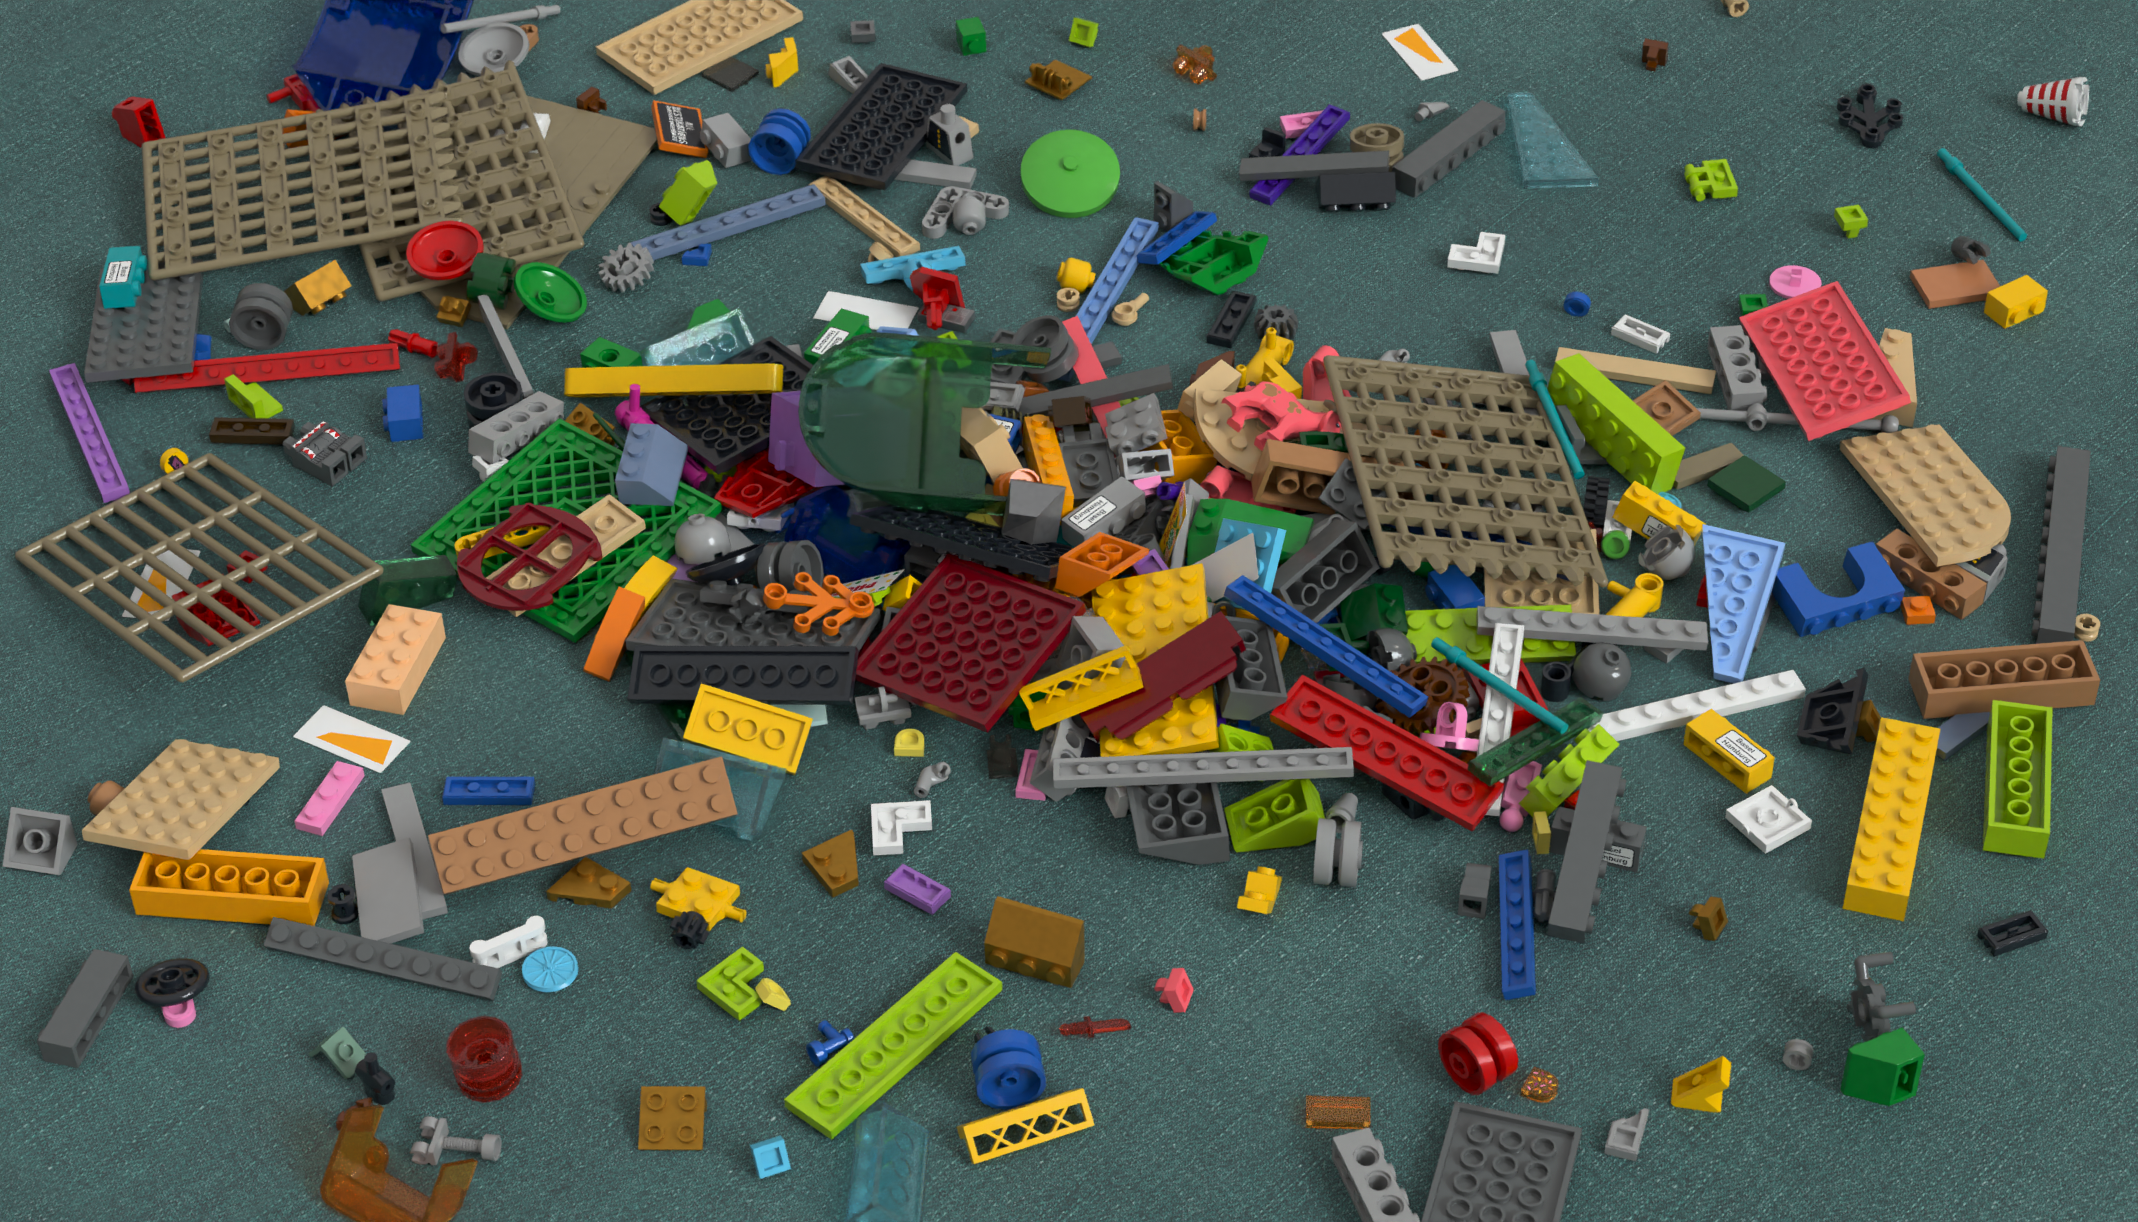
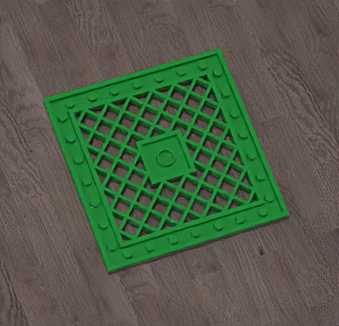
M559 418L411 544L412 552L459 578L455 542L463 536L495 527L501 521L511 517L509 510L500 511V508L524 505L526 503L539 505L541 502L553 501V504L540 506L553 507L578 516L604 498H597L596 495L611 493V496L619 501L618 495H616L615 479L623 451ZM570 459L568 462H555L556 460ZM590 469V472L575 474V471ZM557 473H571L570 475L556 476ZM551 474V477L537 479V476ZM610 480V483H603V484H596V483H595V482H597V481ZM680 481L674 506H636L631 504V507L627 508L636 515H652V518H645L643 520L645 521L646 529L653 528V531L639 533L621 545L635 544V548L620 549L618 547L596 562L597 567H590L570 581L578 580V583L564 585L552 594L554 601L549 606L526 610L522 614L576 643L605 617L618 587L625 588L637 571L653 555L666 562L676 553V531L684 522L688 521V517L694 514H704L705 517L715 518L722 511L721 502ZM591 482V485L576 487V484ZM571 485L572 487L557 490V487ZM552 488L550 491L538 492V489ZM533 490V493L519 495V492ZM592 496L591 499L577 500L578 497ZM671 512V515L656 516V514ZM496 522V525L482 527V524ZM520 530V531L516 532V535H517V536H521V535H520V534H521V531H524V530ZM504 552L483 559L481 567L483 576L485 578L504 566L503 562L511 561L516 557ZM616 561V564L602 566L603 562ZM598 577V581L583 582V579ZM579 594L577 598L564 599V596Z

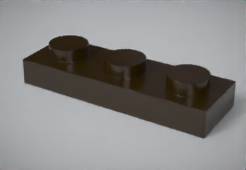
M215 417L209 437L211 443L281 445L288 437L293 436L295 424L294 419Z

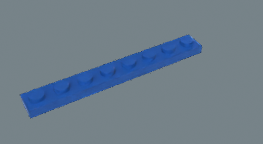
M1244 575L1226 586L1224 596L1303 647L1306 651L1311 652L1329 666L1350 678L1353 682L1361 685L1400 713L1410 718L1426 705L1427 695Z

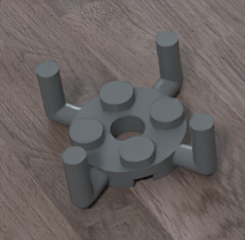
M1892 952L1858 956L1854 961L1857 979L1853 981V985L1858 986L1856 991H1851V1001L1847 1004V1010L1853 1013L1856 1027H1863L1865 1034L1860 1036L1865 1042L1877 1038L1884 1032H1890L1891 1028L1888 1018L1916 1013L1914 1002L1885 1006L1886 993L1882 984H1875L1873 979L1869 977L1868 968L1893 964Z

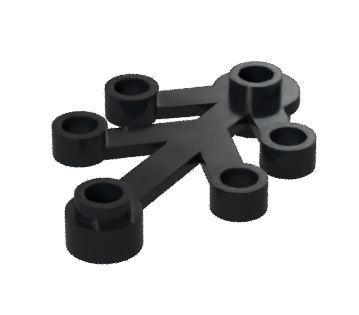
M1868 83L1862 84L1858 88L1856 101L1863 105L1864 112L1853 107L1850 98L1840 97L1838 99L1837 110L1841 112L1838 123L1860 134L1863 146L1878 148L1884 141L1886 133L1895 128L1902 127L1904 117L1899 114L1902 103L1898 99L1887 100L1886 107L1875 113L1874 103L1877 91L1872 84ZM1888 117L1887 123L1876 127L1877 123ZM1854 118L1866 124V127L1855 122Z

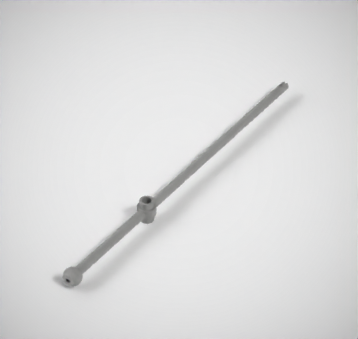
M1474 403L1476 405H1486L1484 403ZM1759 403L1750 405L1747 411L1696 408L1701 412L1700 419L1746 422L1753 431L1762 430L1766 423L1799 425L1793 414L1767 413L1766 409ZM1886 415L1882 420L1867 419L1847 428L1881 430L1882 433L1898 431L1899 419L1893 415Z

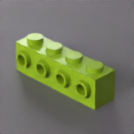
M1600 724L1591 732L1585 728L1574 739L1578 745L1574 748L1569 744L1558 755L1561 761L1558 763L1554 759L1542 771L1545 777L1542 779L1538 775L1526 787L1529 793L1519 804L1532 817L1534 812L1546 811L1548 817L1581 784L1586 761L1602 763L1620 745Z

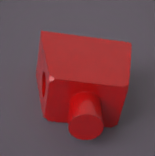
M132 96L114 106L112 117L117 121L121 135L125 139L142 148L144 142L166 138L153 99Z

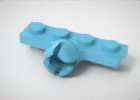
M959 246L860 264L861 274L867 284H880L890 279H904L911 291L913 289L910 275L912 271L922 266L938 271L944 269L955 270L960 266H966L965 256Z

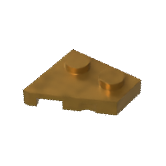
M584 857L551 886L546 893L547 899L557 902L558 897L574 899V904L595 905L601 908L612 909L632 889L631 882L593 860Z

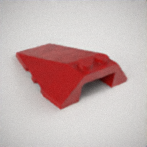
M766 448L755 454L751 459L737 464V472L733 477L727 478L714 499L721 502V505L755 518L814 495L824 486L814 487L785 470H776L775 465L768 462L769 448Z

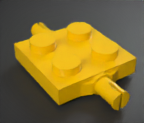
M689 867L672 883L654 878L651 882L650 889L652 891L664 894L656 903L657 912L675 918V916L680 917L683 911L697 912L708 923L707 931H710L718 921L726 917L739 922H743L746 918V910L732 906L733 902L740 895L739 885Z

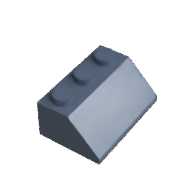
M631 423L615 479L619 502L635 505L674 506L688 452V445L658 424Z

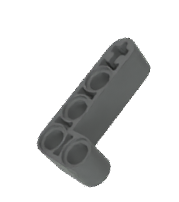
M1150 496L1145 498L1146 512L1139 519H1135L1124 527L1115 537L1148 548L1149 551L1155 549L1165 562L1164 555L1157 542L1161 534L1157 531L1155 523L1158 515L1166 517L1167 514L1161 511L1164 507L1159 496ZM1130 566L1119 574L1127 575L1135 572L1133 571L1132 566Z

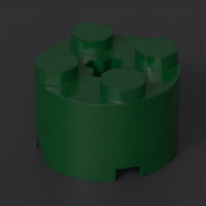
M477 253L470 272H473L472 281L468 280L467 284L468 301L479 304L478 296L487 295L494 308L505 310L508 303L507 294L508 292L513 293L515 289L512 274L515 270L516 260L489 253Z

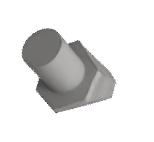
M1444 102L1420 103L1415 119L1420 122L1426 117L1431 119L1433 116L1447 110L1450 106Z

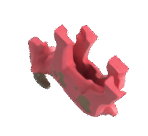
M1263 381L1256 386L1247 385L1244 392L1227 396L1221 402L1231 408L1232 416L1228 418L1227 424L1237 432L1241 431L1246 419L1259 418L1261 422L1270 427L1269 430L1255 438L1254 445L1261 451H1263L1267 439L1283 441L1298 438L1299 432L1320 431L1340 433L1341 430L1335 402L1331 400L1324 401L1323 404L1329 409V412H1312L1306 409L1296 399L1294 394L1271 382Z

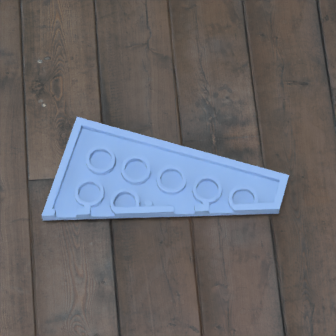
M1702 524L1713 679L1739 683L1743 682L1785 550V543Z

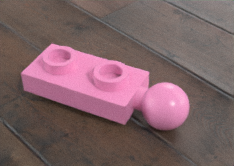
M1515 754L1510 761L1502 794L1501 807L1506 810L1500 815V825L1508 832L1518 831L1523 825V816L1526 817L1529 814L1519 802L1529 793L1526 787L1538 775L1540 776L1542 764Z

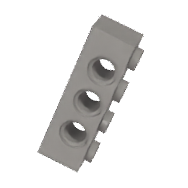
M1742 326L1710 327L1707 348L1728 410L1747 411L1752 404L1759 403L1763 405V402L1767 401L1766 386L1761 384L1760 369L1755 367V354L1750 352L1749 337L1744 335Z
M541 391L534 393L470 428L468 453L482 457L481 459L492 464L500 461V458L507 457L528 445L557 419L564 420V402Z
M1079 714L1044 728L1030 779V784L1056 802L1066 795L1070 796L1077 789H1054L1053 759L1081 757L1085 738L1089 737L1090 731Z
M1370 1128L1333 1137L1332 1160L1362 1222H1420L1418 1215L1412 1213L1409 1208L1405 1189L1399 1188L1396 1182V1173L1391 1163L1387 1164L1384 1158V1149L1381 1141L1374 1138Z

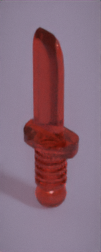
M1086 1016L1083 1022L1065 1023L1060 1026L1059 1030L1064 1036L1087 1033L1088 1038H1094L1095 1033L1122 1031L1132 1027L1130 1022L1125 1019L1091 1021L1090 1016Z

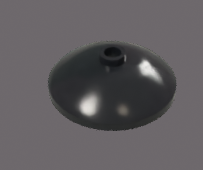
M765 543L740 548L724 556L715 557L713 561L698 564L686 571L687 578L705 584H710L711 581H725L730 586L743 581L741 576L751 571L758 564V558L763 552Z

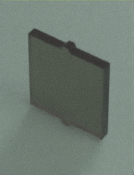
M729 57L702 72L703 78L731 92L744 84H748V81L759 75V70L733 57Z

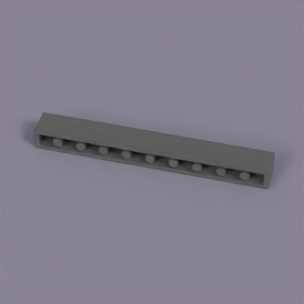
M2057 446L2056 455L2049 458L2047 472H2052V474L2048 473L2046 490L2051 491H2046L2044 507L2049 509L2044 510L2042 525L2047 527L2042 529L2040 543L2045 545L2040 547L2038 560L2044 563H2039L2037 580H2042V582H2037L2035 598L2040 599V601H2035L2033 617L2038 618V620H2033L2031 636L2036 637L2035 644L2073 641L2090 450Z

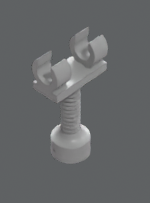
M427 1116L422 1119L419 1128L423 1129L422 1137L432 1139L431 1144L418 1141L412 1145L410 1151L411 1154H414L412 1161L421 1165L430 1163V1165L437 1166L442 1149L479 1152L483 1160L497 1161L500 1156L502 1143L501 1136L494 1134H485L482 1140L449 1137L446 1118L438 1120L435 1117Z

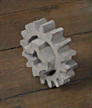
M628 243L626 248L618 245V250H609L611 255L609 257L603 256L604 263L599 264L601 271L598 273L607 288L611 287L614 292L618 288H620L621 292H625L627 287L634 290L636 284L644 285L642 280L644 278L650 279L649 272L654 271L652 265L654 260L646 247L642 248L639 243L635 247Z

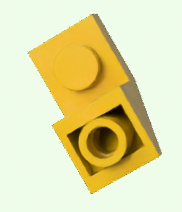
M793 37L784 38L785 48H781V53L769 54V64H765L767 79H772L773 87H779L798 71L797 49Z
M1261 866L1257 867V871H1248L1244 895L1239 896L1237 908L1264 914L1271 913L1282 882V876L1275 875V869Z

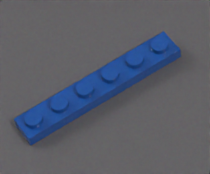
M1527 849L1499 855L1502 993L1505 1000L1536 995L1531 855Z

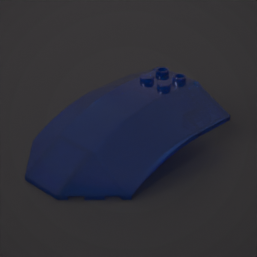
M326 0L313 34L295 65H292V68L323 111L339 109L342 103L350 107L362 105L366 96L375 102L385 101L390 90L400 97L410 94L411 87L414 84L423 91L433 89L436 79L442 80L464 31L442 33L441 25L468 20L474 0Z

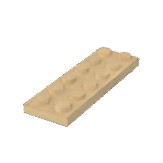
M610 494L576 516L586 523L597 536L601 545L602 558L646 529L645 521ZM559 536L537 557L556 568H562L570 560L573 549L572 542L567 536ZM514 558L486 578L493 580L517 558ZM588 558L587 562L574 577L598 561ZM525 566L502 587L507 590L529 589L545 583L551 576L532 566ZM508 610V611H509L510 613H512L514 616L518 617L519 615H521V614H522L523 612H525L526 610H523V611H511V610Z

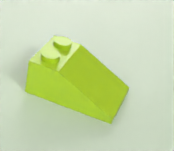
M1310 779L1282 780L1224 808L1233 847L1236 852L1304 845L1316 839L1319 818L1326 819L1319 792Z

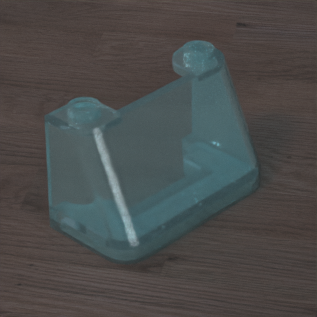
M663 737L654 774L722 756L738 814L731 818L713 822L712 824L735 830V837L753 841L754 836H760L783 785L787 769Z

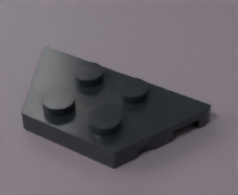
M1864 667L1855 670L1857 676L1844 683L1837 679L1826 687L1806 695L1797 737L1801 744L1845 754L1853 752L1868 680V674Z

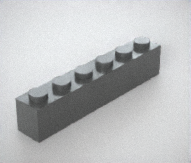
M1481 100L1392 166V172H1395L1396 189L1413 198L1427 191L1430 186L1441 180L1446 174L1457 168L1462 162L1472 157L1479 149L1504 132L1506 128V111Z
M1586 761L1548 923V936L1584 943L1586 933L1592 934L1596 916L1590 915L1592 905H1599L1602 888H1598L1597 883L1599 878L1604 879L1606 875L1608 861L1603 860L1605 851L1611 852L1614 834L1609 833L1611 823L1617 824L1621 808L1620 806H1615L1617 796L1623 798L1627 780L1621 779L1622 767Z

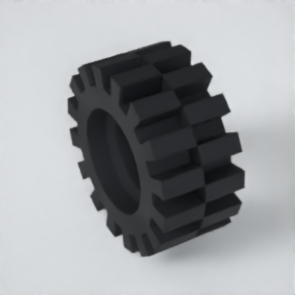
M1588 476L1584 513L1589 526L1604 528L1610 478Z

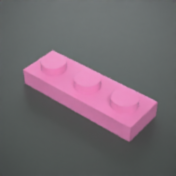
M336 761L295 819L296 829L323 836L364 778L363 768Z

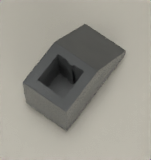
M1157 181L1154 183V221L1159 222V227L1168 232L1193 213V201Z

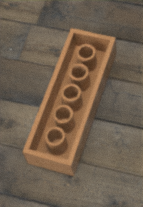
M1267 439L1251 479L1254 502L1328 515L1336 514L1335 510L1326 504H1321L1322 501L1318 498L1345 458L1350 460L1349 453ZM1361 455L1364 463L1377 464L1376 458ZM1388 460L1389 464L1404 466L1401 462ZM1415 465L1416 468H1425L1423 466ZM1397 491L1399 498L1414 500L1412 493Z
M2083 640L1915 653L1912 657L1908 678L1923 719L1953 717L1956 714L1990 712L1992 700L2053 708L2095 705L2100 684V678Z

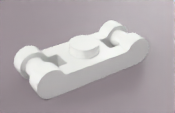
M532 916L528 918L525 925L487 941L476 940L470 945V953L473 958L472 963L500 968L530 955L538 949L546 947L548 941L547 935L544 932V919L540 916Z

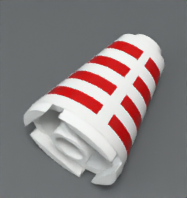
M2077 77L2026 86L2018 94V106H2021L2022 111L2073 126H2082L2085 120L2081 119L2082 114L2087 115L2089 104V85H2084L2083 83L2088 80L2086 77Z

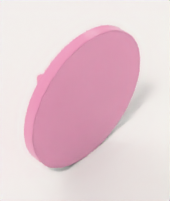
M1791 265L1780 267L1773 271L1770 276L1769 285L1777 295L1790 299L1821 287V279L1814 271L1808 268Z

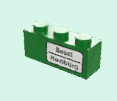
M841 308L804 352V359L835 380L845 370L850 360L857 356L859 349L864 343L869 341L872 333L871 328H869V316Z

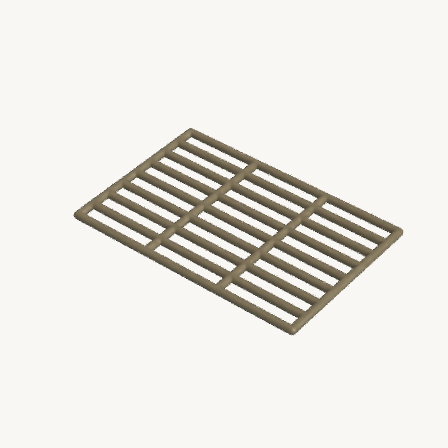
M207 453L15 553V558L180 683L186 682L383 573L381 565L212 453ZM211 465L253 494L240 500L198 472V470ZM188 477L229 506L216 512L174 482ZM164 489L204 516L205 519L193 525L151 496V494ZM141 501L182 531L169 537L129 509L128 506ZM265 501L308 531L295 537L253 509L252 506ZM117 513L158 543L148 549H144L104 519ZM241 513L285 544L271 550L228 519ZM93 525L134 556L121 562L79 531ZM217 525L255 551L260 557L248 563L204 531ZM69 537L110 568L97 575L57 546L56 543ZM194 538L237 569L224 576L180 544ZM320 538L366 570L353 576L307 544ZM46 550L86 581L71 587L31 556ZM169 550L213 582L199 588L158 559L157 556ZM297 551L342 583L329 589L283 557ZM146 563L189 595L174 601L132 569ZM272 563L318 596L308 602H304L262 573L260 569ZM121 575L164 608L151 615L108 582ZM248 576L294 609L281 616L238 586L236 582ZM97 588L140 621L126 628L83 595ZM224 589L270 623L256 629L211 596ZM200 602L246 636L232 643L189 612L187 608ZM175 615L218 646L220 650L206 656L162 622ZM152 629L196 663L182 670L137 635Z

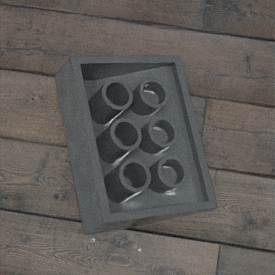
M1203 751V752H1196V753H1210V751ZM1217 782L1126 786L1139 853L1198 865L1230 861L1229 836Z

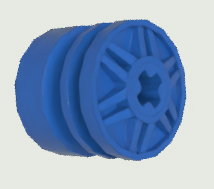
M781 108L771 110L764 116L759 128L750 140L748 146L749 155L761 170L776 175L787 174L795 168V160L808 146L811 138L810 128L799 114L791 110Z

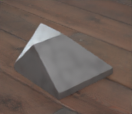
M1010 479L1001 533L1030 544L1057 542L1066 487Z

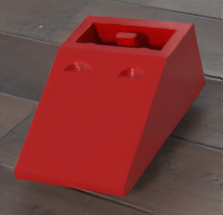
M209 579L196 586L202 588L213 581ZM223 589L211 596L253 627L260 624V620L253 611ZM181 591L171 597L174 601H178L189 594ZM200 602L187 608L189 612L225 638L240 633L239 630ZM177 617V621L190 637L207 646L214 644Z

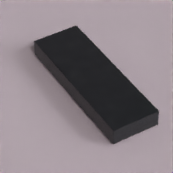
M1232 290L1207 334V343L1231 349L1257 303V296Z

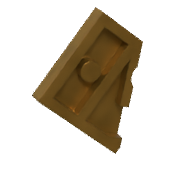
M852 829L802 852V861L832 898L859 886L855 840Z

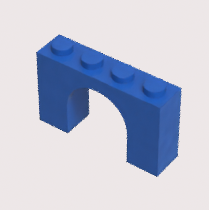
M1873 542L1847 549L1842 567L1858 590V593L1849 597H1832L1820 592L1810 582L1799 563L1778 569L1771 592L1800 637L1810 634L1815 635L1823 630L1842 627L1850 622L1861 619L1866 620L1874 615L1884 612L1890 613L1900 608L1905 589Z

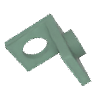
M344 1027L330 1034L308 1053L312 1057L322 1051L345 1079L350 1078L355 1073L357 1064L366 1055Z

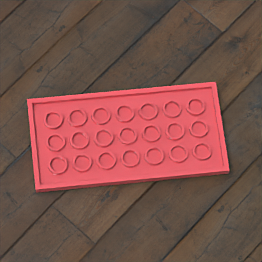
M1838 281L1739 317L1743 330L1749 337L1750 342L1808 441L1847 428L1861 421L1872 419L1875 416L1899 409L1911 403L1909 393Z

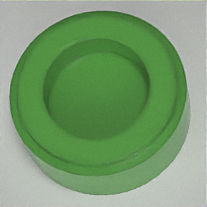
M1620 530L1609 531L1602 539V551L1607 557L1612 559L1624 557L1630 547L1628 536Z

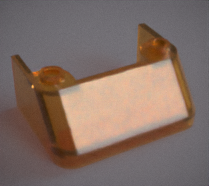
M374 1105L348 1109L321 1183L320 1192L323 1201L355 1222H449L463 1205L478 1161L472 1158L442 1164L431 1197L429 1198L385 1172L389 1161V1152L386 1145L374 1137L384 1107Z

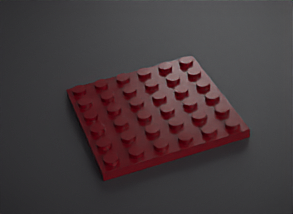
M947 554L858 659L855 680L876 689L884 687L886 693L895 694L899 698L988 733L1019 695L1021 688L1027 685L1070 632L1072 617L1083 616L1087 610L1083 602L975 562L959 559L956 555Z

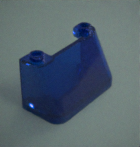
M835 485L826 486L798 500L784 541L809 540L820 553L823 573L826 575H835L844 584L895 572L905 564L904 556L911 548V545L908 544L909 541L905 539L889 541L877 533H864L860 531V527L850 525L851 517L847 516L851 505L850 498L839 487Z

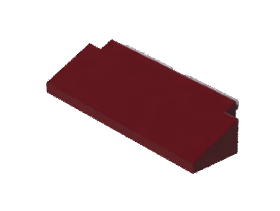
M1220 611L1136 663L1140 670L1144 688L1079 713V716L1097 743L1100 742L1101 737L1099 731L1104 728L1108 730L1112 738L1116 737L1119 740H1125L1173 709L1172 701L1180 697L1183 700H1189L1234 672L1237 668V657L1232 648L1237 646L1241 653L1246 651L1243 639Z

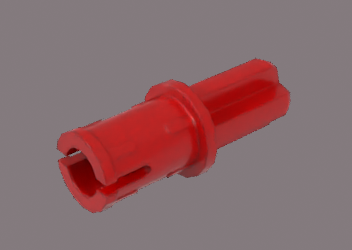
M397 329L389 332L388 341L390 343H398V346L407 348V351L410 353L417 352L433 358L438 352V342L422 338L418 333L409 334Z

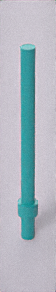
M1945 148L1939 149L1937 156L1946 164V169L1952 175H1956L2020 242L2024 241L2027 238V234L1963 168V163L1957 157H1952Z
M1528 360L1525 363V367L1530 376V385L1540 398L1574 478L1581 479L1585 473L1547 390L1546 378L1543 373L1539 372L1535 361Z
M1438 637L1432 641L1431 647L1446 656L1448 662L1451 664L1455 663L1457 667L1461 666L1560 734H1564L1567 731V723L1468 658L1465 651L1457 646H1450Z

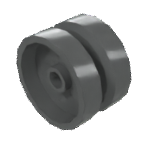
M254 283L245 286L237 296L229 320L230 332L237 341L247 347L256 350L275 348L284 340L293 313L292 301L278 287L266 283Z
M1052 315L1031 319L1021 326L1011 341V350L1021 363L1024 371L1032 381L1038 383L1050 382L1060 378L1075 365L1079 356L1078 347L1068 334L1066 327L1058 317Z
M809 540L774 542L764 546L757 564L760 589L765 588L770 583H779L787 589V592L797 590L794 587V580L796 574L800 572L810 574L812 580L822 587L824 576L823 563L818 549Z

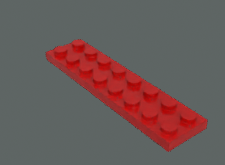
M1301 675L1288 691L1286 702L1275 707L1270 714L1271 722L1319 748L1352 747L1353 767L1472 832L1504 791V783L1304 675Z

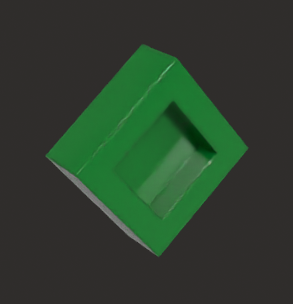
M1739 294L1738 304L1741 316L1768 307L1765 294Z

